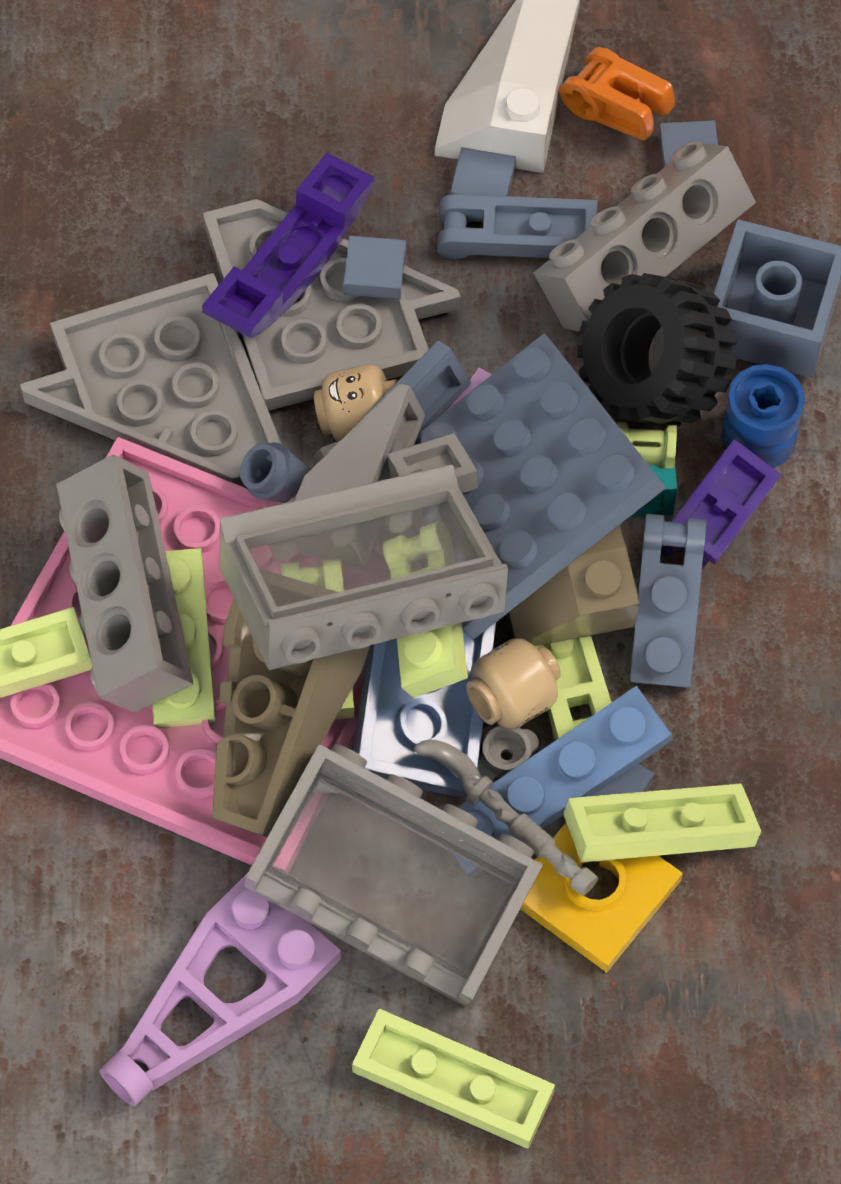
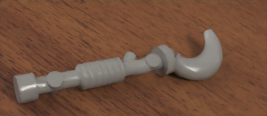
M424 740L415 746L414 750L417 755L433 759L452 771L462 781L464 791L468 794L466 800L476 806L479 802H482L493 811L496 820L504 822L509 826L508 832L514 838L534 850L533 854L538 859L546 858L555 866L554 868L558 874L572 881L570 887L578 894L584 896L594 887L598 877L587 867L581 869L576 865V860L560 851L555 846V839L537 823L532 821L525 813L519 815L502 799V796L497 791L490 790L493 781L487 776L481 779L477 767L465 753L451 744L440 740Z

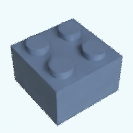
M737 219L714 291V295L720 299L718 307L727 309L732 318L727 325V330L736 331L737 344L731 346L730 355L737 356V359L760 365L769 364L782 367L790 373L814 378L841 287V246Z

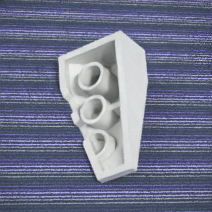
M516 0L446 102L435 145V156L459 159L460 150L463 147L516 156L515 169L544 173L560 98L559 87L563 84L580 0Z

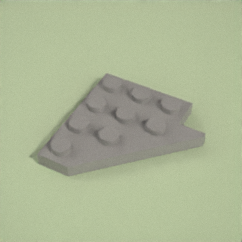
M258 199L204 212L203 223L221 279L223 280L233 267L243 270L288 213ZM343 238L313 282L278 320L253 338H249L239 332L248 361L268 411L314 399L315 390L322 389L326 375L335 371L375 364L385 374L386 379L405 375L429 350L418 320L460 309L461 296L459 290L405 266L401 299L344 295L343 284L349 240Z
M214 273L51 322L52 336L65 370L20 384L22 397L26 404L115 441L117 437H120L242 487L245 485L241 480L240 468L247 452L258 444L271 442L281 444L237 331L202 313V305L218 286Z

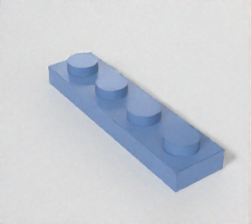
M635 686L495 781L490 790L497 791L502 796V799L519 815L525 813L532 821L544 829L563 816L568 798L594 795L673 741L672 734L638 687ZM466 801L458 807L474 816L478 820L476 829L497 840L501 834L513 837L508 832L509 826L504 822L496 820L495 813L482 802L473 806ZM452 854L469 879L482 871V869Z

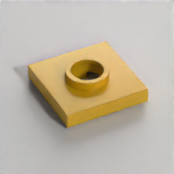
M565 823L553 837L555 839V846L564 854L573 857L576 860V865L582 868L583 863L587 862L580 861L567 823ZM659 855L595 861L600 862V867L611 871L619 880V885L613 894L607 898L596 900L578 894L570 887L572 881L558 874L554 868L555 866L546 858H536L535 860L543 864L520 910L607 973L682 880L683 873Z

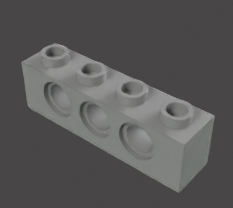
M695 141L680 147L672 154V161L657 174L646 176L636 182L631 188L632 194L621 203L596 214L590 221L591 227L576 239L566 241L550 252V260L533 273L564 329L579 332L582 320L589 321L592 313L588 309L594 299L603 300L605 298L603 289L609 284H621L622 277L631 274L642 276L643 273L666 277L756 203L728 146L703 144ZM604 259V267L601 272V264Z
M112 454L56 484L61 506L59 520L67 536L71 556L69 571L72 580L77 586L82 612L80 615V626L87 638L92 662L90 670L92 684L99 698L135 713L194 683L149 473Z

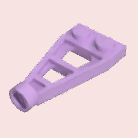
M246 874L206 913L125 1045L99 1069L102 1078L121 1099L135 1107L151 1091H154L297 1004L341 960V950L309 922L244 888ZM227 947L237 948L266 974V981L260 989L235 1003H223L204 985V977L217 954ZM190 997L214 1019V1022L210 1028L189 1044L177 1046L161 1032V1026L182 999ZM134 1061L143 1062L149 1071L145 1073Z

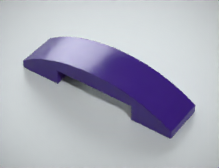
M326 153L296 189L295 206L243 270L236 267L230 270L202 305V313L249 338L257 336L270 327L303 294L333 255L374 186L375 177Z

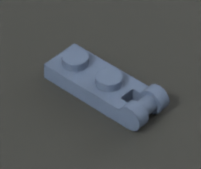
M464 194L448 195L441 199L439 205V219L444 224V229L438 234L437 252L441 257L449 260H461L469 255L549 258L550 252L555 247L566 241L576 239L591 227L590 221L597 214V200ZM471 221L483 222V229L466 228V226Z
M646 514L638 588L640 606L634 630L630 682L691 688L706 536V519L688 518L686 524L665 522L664 515ZM661 546L684 547L683 565L660 563Z

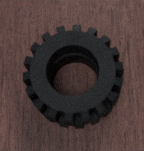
M643 273L642 276L634 274L622 277L621 284L611 283L604 288L605 298L603 300L594 299L588 308L592 313L590 320H582L579 333L584 334L583 345H577V358H582L584 366L578 370L580 378L583 382L591 384L589 386L590 391L602 403L601 405L608 414L619 416V419L661 426L677 425L678 427L681 426V422L691 424L701 419L700 410L710 412L718 404L715 397L716 393H726L731 382L726 378L728 368L735 369L737 356L730 355L731 346L737 344L736 331L727 330V325L732 318L727 309L718 307L720 299L712 292L704 291L702 286ZM662 327L664 352L659 366L651 374L649 350L655 334Z

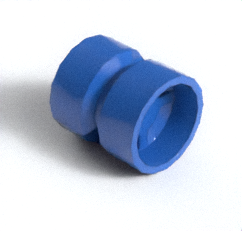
M763 364L751 366L736 376L731 382L721 434L725 451L735 439L772 468H776L788 460L794 452L805 402L803 387L792 373L782 367Z

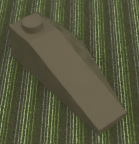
M620 525L508 612L514 639H525L534 646H540L635 627L640 603Z
M260 571L277 607L333 594V592ZM233 599L224 625L223 645L229 648L227 681L221 682L220 703L225 704L226 708L224 738L217 743L212 818L268 837L317 746L321 745L358 679L370 646L313 659L305 663L268 670L235 599Z

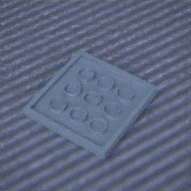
M545 333L419 432L414 445L455 433L477 469L478 489L462 494L502 564L506 563L508 566L505 612L489 615L482 619L462 622V629L472 640L477 638L666 488ZM439 504L422 508L424 528L439 522L443 524L439 518ZM408 530L398 536L404 537L409 541L419 537L420 531L411 533ZM453 543L455 564L464 562ZM427 560L418 563L422 571L428 569Z

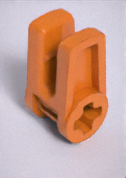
M603 47L594 48L585 58L583 70L577 76L568 77L559 87V94L563 103L578 117L588 121H595L643 141L648 139L654 129L652 112L665 116L675 107L673 88L668 81L620 58L613 51Z

